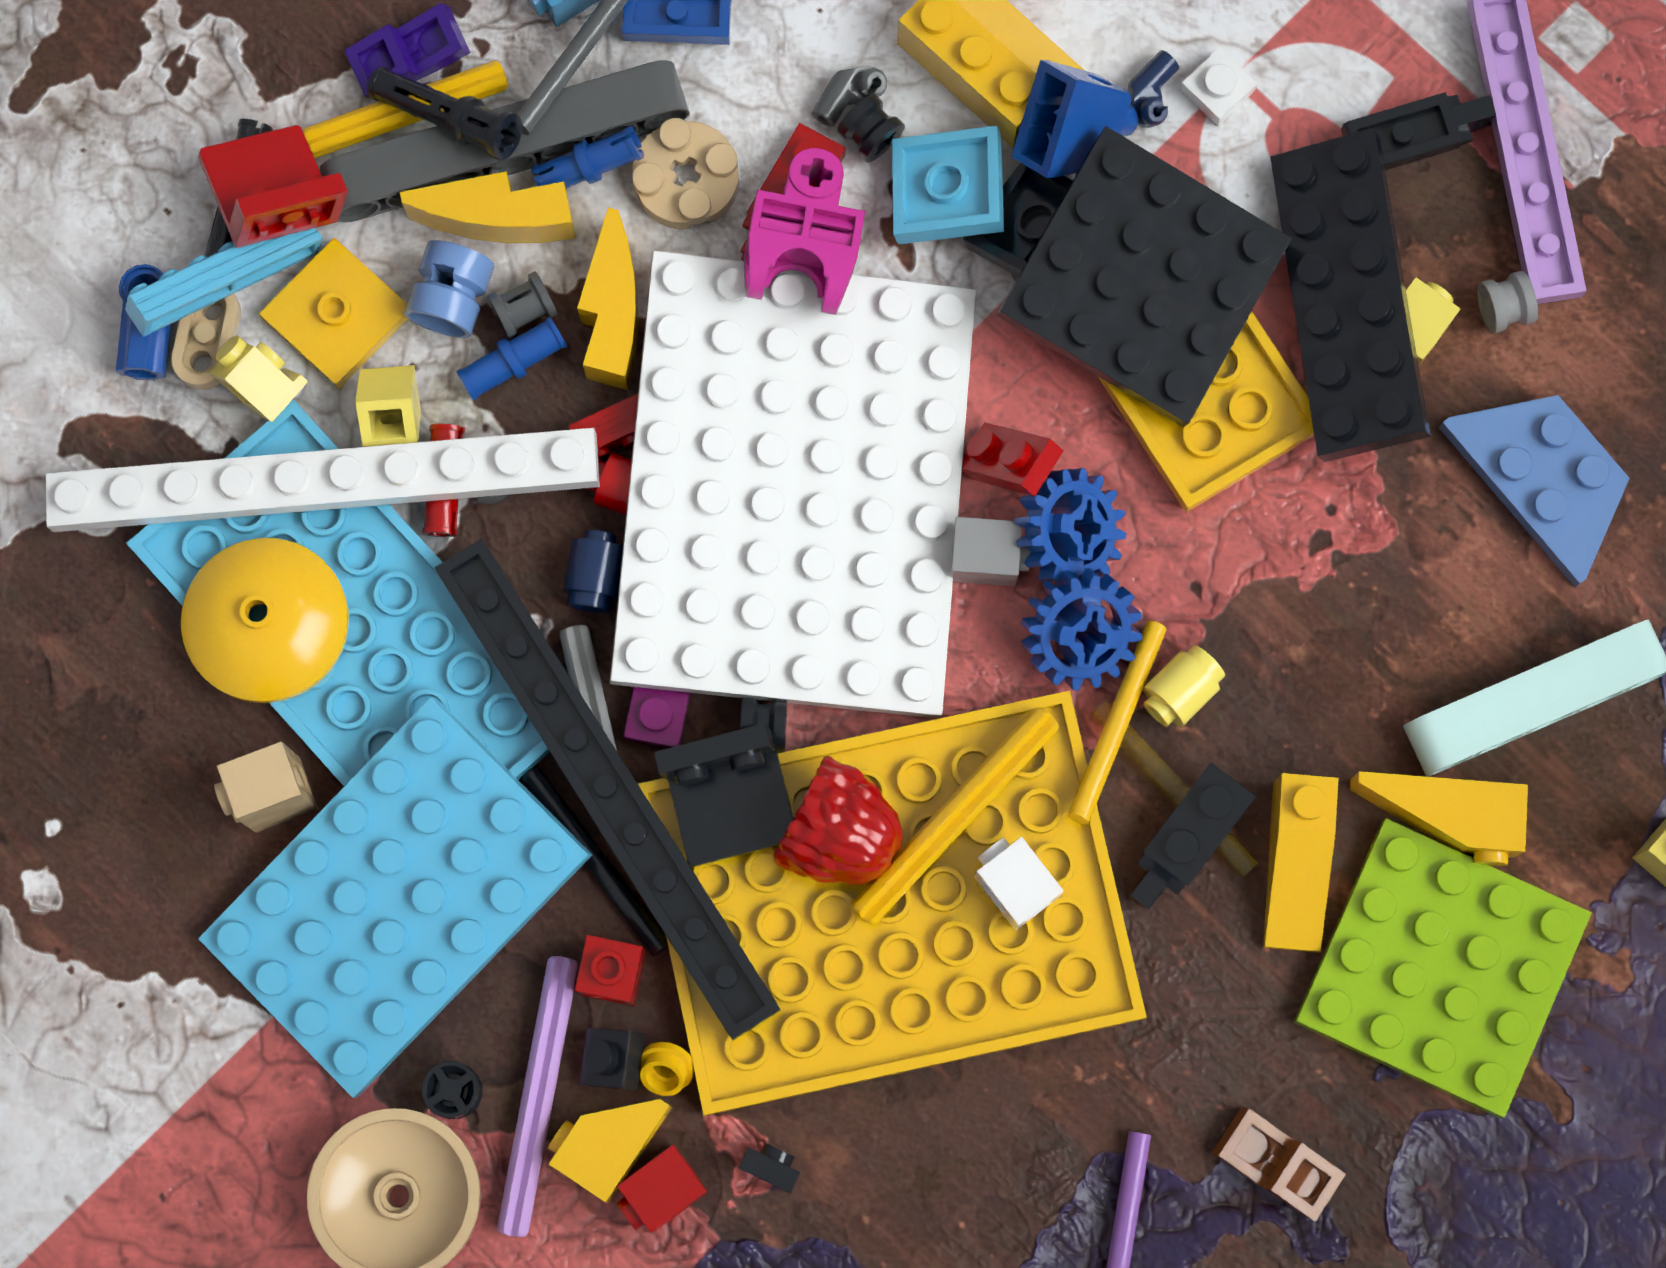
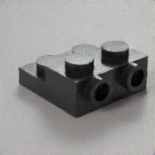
M1020 163L1003 185L1004 232L964 236L963 240L968 250L1009 271L1014 281H1016L1073 180L1066 176L1046 178Z

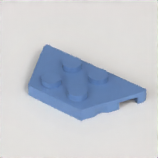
M1555 395L1453 416L1442 422L1439 429L1574 587L1582 583L1588 576L1630 478L1560 396Z

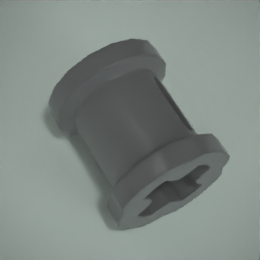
M536 271L528 274V281L501 295L495 292L487 295L509 339L517 335L518 328L546 314L551 318L557 315L556 308Z

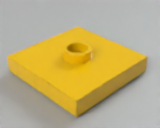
M333 238L259 313L263 321L338 389L408 320L403 313L407 303L336 238Z

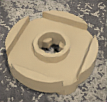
M672 118L665 121L660 128L652 131L642 141V147L639 149L644 152V158L639 161H633L632 179L638 199L644 211L651 218L670 228L691 229L690 225H700L706 221L709 224L721 218L729 210L739 188L738 161L734 148L731 147L726 137L718 130L701 122ZM687 163L695 165V173L700 177L696 183L686 181L683 186L675 184L677 178L676 173L673 171L678 165L684 166Z

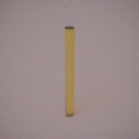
M1107 700L1102 702L1090 714L1102 728L1112 707ZM1129 724L1120 747L1177 807L1190 789ZM1230 832L1216 849L1242 878L1258 864L1256 859Z

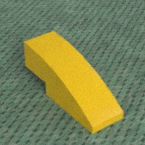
M506 171L400 192L401 202L408 219L438 231L469 239L499 243H547L576 239L564 181L512 191Z
M608 207L577 307L581 323L594 327L583 362V368L588 380L629 390L636 359L639 329L638 289L629 242L619 210Z

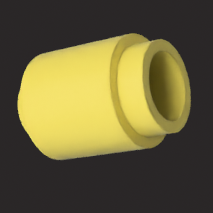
M1193 645L1187 652L1179 651L1143 687V692L1148 698L1143 705L1148 713L1161 725L1167 727L1172 722L1179 727H1183L1220 690L1218 683L1225 677V673L1210 654L1199 646Z

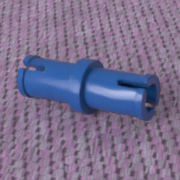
M629 126L624 128L623 131L591 144L586 140L574 145V151L532 166V173L534 175L539 174V176L533 178L536 186L563 181L566 188L583 181L593 184L602 180L603 173L632 161L643 159L644 152L639 149L642 145L633 127Z
M548 317L546 321L509 342L506 337L496 342L498 345L497 349L456 372L474 401L480 395L514 376L518 380L528 375L526 369L559 349L566 348L567 344L551 317Z

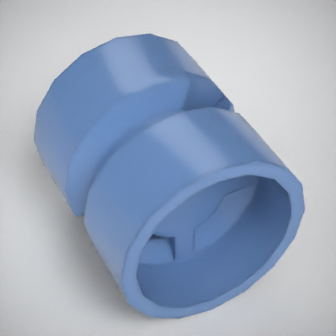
M441 240L429 241L418 269L424 280L412 286L403 312L405 317L415 324L436 333L456 338L471 337L480 311L475 297L486 293L495 267L494 263L488 257L465 246Z

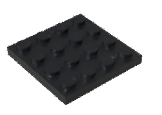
M1105 126L1099 133L996 316L1180 426L1185 427L1194 416L1292 238Z

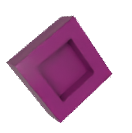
M634 687L624 739L667 749L679 746L681 744L690 695L678 691Z

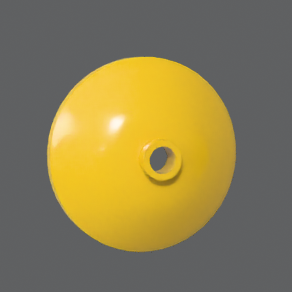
M256 538L242 541L225 548L213 556L192 580L184 598L181 613L183 643L197 671L221 692L233 698L253 703H274L288 700L316 686L326 677L338 661L346 643L349 628L347 599L340 581L324 560L308 548L277 538ZM257 604L266 605L268 610L266 617L259 622L251 621L249 618L251 608Z

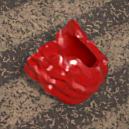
M825 756L820 763V767L817 768L816 775L810 782L795 817L785 830L784 837L779 842V847L774 851V861L777 866L785 870L793 871L802 877H810L812 880L820 883L867 884L880 877L890 868L893 857L901 846L903 831L898 813L883 798L879 788L873 782L866 779L857 768L842 764L830 756Z

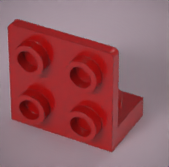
M294 125L204 147L199 151L198 159L235 248L338 222L348 193L341 173L322 177L300 126Z

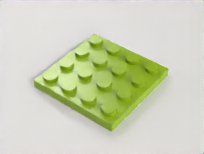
M1385 818L1381 822L1293 1023L1497 1118H1505L1592 912L1492 866L1474 863V858Z

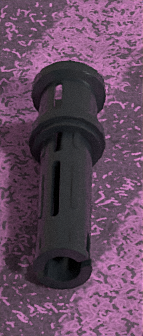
M383 66L377 68L369 79L367 92L370 98L384 102L414 117L447 129V133L454 142L463 145L473 143L487 149L490 157L502 161L509 158L519 144L522 135V121L515 113L505 111L500 114L486 108L481 99L473 96H464L457 99L428 85L394 73ZM409 95L414 96V97H416V98H418V99H421V100H423V101H426V102L430 103L431 105H430V106H429V105H426V104L421 103V102H419V101H417V100H414V99H412V98H410V97H408V96H409ZM500 133L504 135L503 139L499 138Z

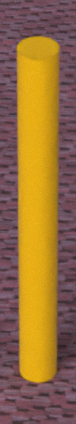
M1146 621L1141 633L1142 640L1138 641L1133 653L1135 658L1128 665L1068 813V817L1077 823L1089 824L1167 631L1166 627L1159 622Z

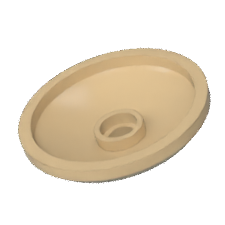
M397 1108L382 1109L361 1115L335 1132L325 1143L313 1164L307 1189V1209L313 1232L323 1250L342 1268H442L461 1251L468 1241L478 1218L481 1199L478 1170L469 1149L461 1138L446 1124L430 1115L414 1110ZM397 1185L405 1186L409 1192V1200L402 1207H396L390 1201V1192Z

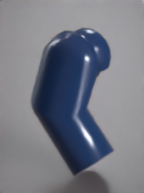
M1160 50L1128 84V92H1130L1132 99L1130 105L1135 108L1138 115V124L1142 127L1150 128L1160 125L1168 115V106L1163 105L1161 87L1179 70V65L1166 51Z

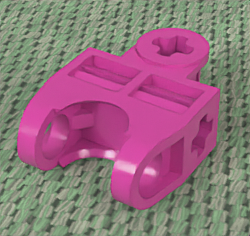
M810 148L799 152L791 161L783 194L757 189L744 253L746 297L762 300L764 288H769L772 279L776 275L784 271L795 270L808 275L815 283L817 297L823 298L821 312L837 314L858 258L865 211L839 206L844 171L839 159L831 152L820 148Z

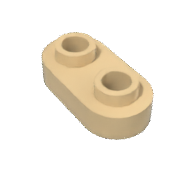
M235 294L179 320L171 362L177 376L190 388L208 390L220 384L210 371L218 363L215 357L220 348L229 339L237 335L241 318V306ZM219 305L223 307V312L219 318L215 320L206 319V312L211 306ZM207 356L211 358L212 362L207 370L202 372L194 370L195 362L200 357Z

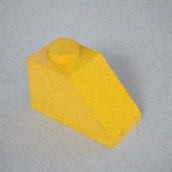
M658 1099L581 1115L575 1125L566 1120L548 1146V1149L555 1153L549 1165L605 1203H610L619 1189L617 1186L626 1179L673 1107Z

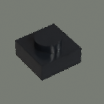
M587 1028L580 1085L637 1091L645 1034L631 1031Z
M765 1142L760 1152L748 1147L739 1166V1169L790 1194L801 1174L799 1171L791 1168L795 1159L794 1156Z

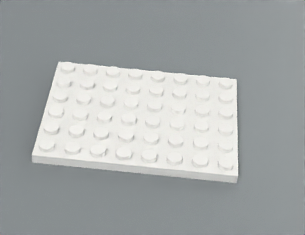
M653 251L610 684L736 698H754L755 700L775 701L778 699L787 700V703L936 719L942 716L953 585L951 566L954 524L959 510L976 296L975 289L852 275L836 315L821 312L823 298L817 297V288L813 280L800 271L788 270L776 275L772 279L769 288H764L762 300L748 298L745 295L743 261Z

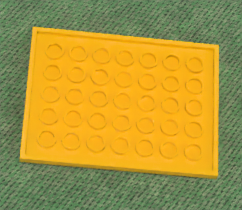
M1070 690L778 753L793 817H795L796 811L802 804L810 782L816 775L817 768L820 767L823 757L830 756L842 764L850 765L861 771L866 779L873 782L879 788L883 798L898 813L903 831V840L897 851L898 853L1032 709L1037 707L1043 708L1054 717L1059 725L1057 732L875 925L865 923L851 908L852 901L869 883L862 885H852L843 882L820 883L812 880L810 877H802L793 871L785 870L777 866L774 861V851L779 845L697 867L689 865L781 1009L777 1014L735 1041H732L667 938L704 1116L1147 1018L1097 804L1089 824H1080L1068 817L1088 766ZM662 778L639 783L640 789L687 861L668 780ZM1022 837L1064 891L1058 899L1015 931L974 876L976 871L983 867L977 859L982 853L1002 838H1005L1009 845Z

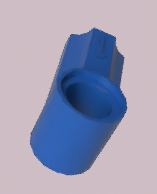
M147 264L136 265L125 272L119 284V295L123 305L116 372L119 375L132 377L136 380L155 381L159 378H166L171 324L143 337L125 311L129 292L134 287L142 283L150 285L159 281L163 272L155 266Z

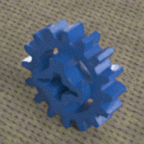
M1084 468L1052 470L1035 497H1021L1020 502L1028 511L1026 516L1015 518V524L1025 528V536L1019 538L1016 544L1017 547H1029L1031 553L1027 556L1024 564L1026 567H1041L1038 576L1041 582H1046L1047 580L1049 582L1055 581V586L1059 587L1063 585V571L1069 570L1078 580H1081L1085 568H1091L1099 577L1104 576L1106 573L1110 575V569L1106 561L1121 559L1122 555L1114 547L1115 540L1126 539L1127 533L1116 527V521L1122 519L1125 516V512L1119 509L1113 510L1111 503L1115 500L1117 492L1115 490L1101 491L1104 477L1101 475L1087 476V471Z
M1085 568L1081 580H1078L1069 570L1063 571V585L1056 587L1047 580L1043 583L1044 589L1048 594L1045 599L1041 600L1031 597L1028 601L1037 612L1035 617L1022 618L1021 624L1029 632L1033 633V635L1021 641L1022 646L1030 654H1034L1029 660L1040 673L1046 671L1045 676L1053 684L1058 686L1065 680L1068 686L1078 691L1082 685L1083 678H1086L1091 685L1098 688L1101 687L1102 673L1107 671L1115 678L1120 676L1119 668L1116 665L1120 658L1127 661L1134 660L1135 656L1127 646L1129 642L1142 640V634L1131 626V624L1142 619V613L1133 605H1130L1135 597L1125 587H1119V582L1111 575L1106 573L1099 578V575L1091 568ZM1102 599L1109 604L1113 619L1107 618L1104 615L1106 608L1101 605ZM1050 640H1055L1059 644V651L1063 654L1062 659L1055 656Z

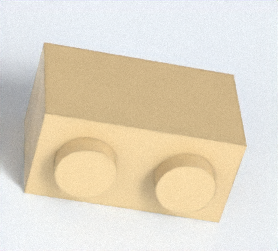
M282 741L217 766L222 782L214 784L224 814L226 816L232 814L236 823L241 822L255 833L319 809L301 758Z

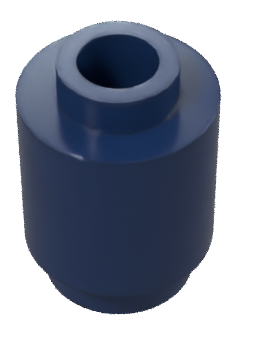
M584 530L583 538L571 540L563 592L568 594L567 607L592 613H610L611 602L618 600L623 546L616 544V535L598 530Z

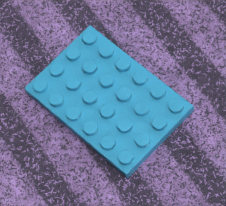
M430 697L198 939L352 1098H356L382 1074L577 872L592 854L437 698Z

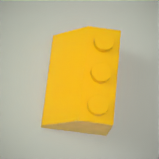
M918 0L898 20L897 44L987 126L997 125L1002 139L1012 148H1014L1040 60H1048L1084 70L1007 0Z

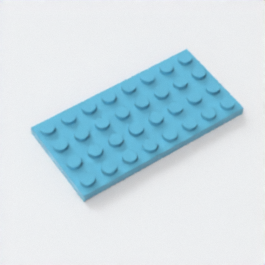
M292 399L273 422L267 421L224 459L338 449V447L296 401ZM390 504L148 524L126 543L182 606L192 580L205 563L225 548L242 541L256 538L288 540L308 548L326 562L340 581L349 609V628L343 651L332 670L316 686L297 697L270 704L343 786L363 768L430 697L437 698L517 780H520L550 753L436 572L435 567L443 562ZM264 604L253 606L249 612L250 620L253 622L263 620L267 615V606Z

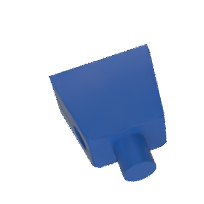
M1040 60L1011 157L1046 178L1077 173L1099 133L1105 126L1122 136H1129L1135 131L1138 124V115L1135 108L1130 105L1132 100L1130 92L1097 74L1048 60Z

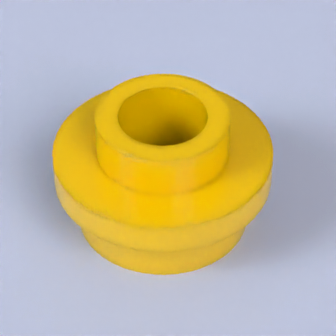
M656 1042L648 1045L642 1051L640 1079L649 1091L661 1096H672L689 1085L694 1075L692 1057L686 1050L672 1043Z

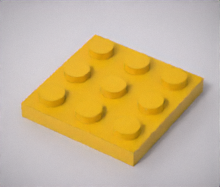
M1252 311L1190 423L1185 427L1180 426L1098 377L1185 513L1314 436L1308 396Z

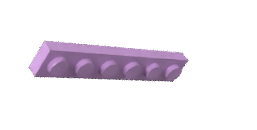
M1468 0L1467 5L1486 96H1490L1496 113V117H1493L1491 123L1521 270L1528 275L1532 283L1537 304L1581 298L1587 290L1527 1Z

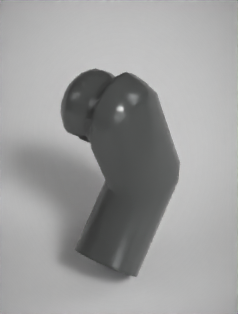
M872 66L838 71L833 75L812 110V116L822 124L834 127L846 105L859 103L871 94H876L879 97L885 92L887 88L885 74Z

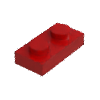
M984 422L980 430L970 439L967 445V450L962 460V473L972 480L1035 497L1064 450L1050 438Z

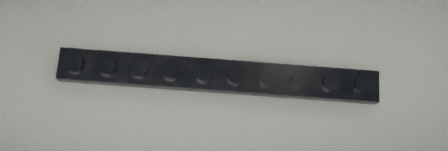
M482 538L436 566V572L732 1041H735L780 1012L781 1009Z

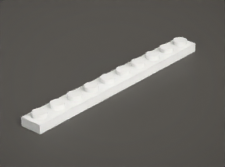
M594 428L46 473L47 527L52 532L600 487L597 434Z

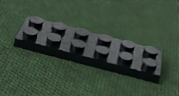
M1375 128L1270 156L1281 229L1284 234L1292 238L1285 250L1317 456L1323 462L1431 437L1379 134Z

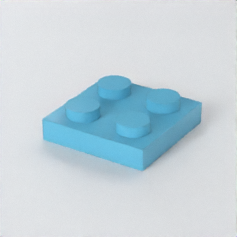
M997 125L892 139L893 235L898 244L1004 232L1002 135Z

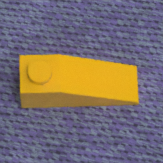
M1361 771L1350 779V790L1437 842L1463 854L1474 855V863L1487 864L1489 866H1507L1508 858H1515L1525 852L1528 785Z
M1282 773L1273 782L1263 948L1321 952L1336 832L1339 778Z

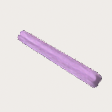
M550 956L547 961L497 1224L498 1232L503 1235L525 1237L529 1232L578 972L576 960L567 957Z

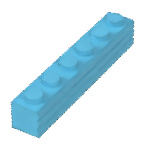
M316 228L239 248H235L233 241L229 242L212 256H199L192 260L188 267L180 271L172 269L165 272L159 278V281L150 285L146 283L137 285L129 292L125 311L141 335L145 337L318 254L322 236Z

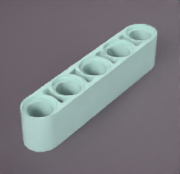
M1645 620L1429 712L1405 724L1403 728L1426 777H1429L1665 675L1666 654L1650 621Z

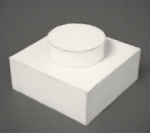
M1219 47L1182 82L1180 91L1218 126L1255 91L1257 83Z

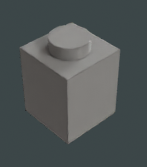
M956 517L951 566L953 582L1015 587L1019 571H1029V567H1026L1024 564L1027 556L1031 553L1029 547H1017L1016 541L1021 538L1022 527L1016 525L1015 521Z

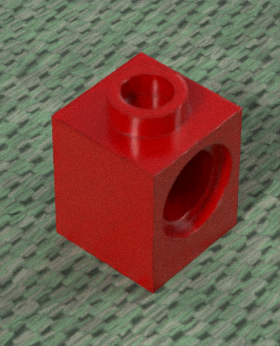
M587 935L575 992L580 996L635 1007L647 952L643 946Z
M672 1145L617 1186L624 1197L616 1202V1204L635 1230L645 1225L650 1233H655L706 1195L708 1190L678 1148Z

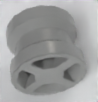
M1524 271L1510 273L1507 280L1497 283L1494 280L1488 279L1478 283L1477 299L1480 313L1486 328L1491 334L1504 332L1509 324L1516 322L1526 326L1537 321L1538 304L1535 291L1528 275Z

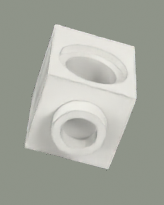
M1022 837L1009 845L1005 838H1002L977 858L983 867L976 871L974 878L1015 931L1058 899L1064 891Z

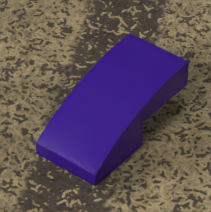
M441 2L399 28L387 24L344 50L364 96L369 99L370 97L367 92L369 79L372 73L381 66L417 81L471 53L450 7Z

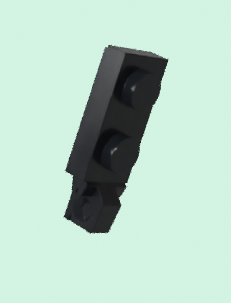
M1446 92L1347 121L1343 123L1341 132L1343 136L1375 128L1380 136L1385 170L1452 151L1472 142L1471 132L1491 126V121L1493 117H1496V113L1489 95L1460 103L1458 95L1447 96Z
M1211 762L1143 851L1145 854L1137 865L1148 873L1131 894V897L1149 910L1166 887L1178 895L1185 885H1190L1257 796Z

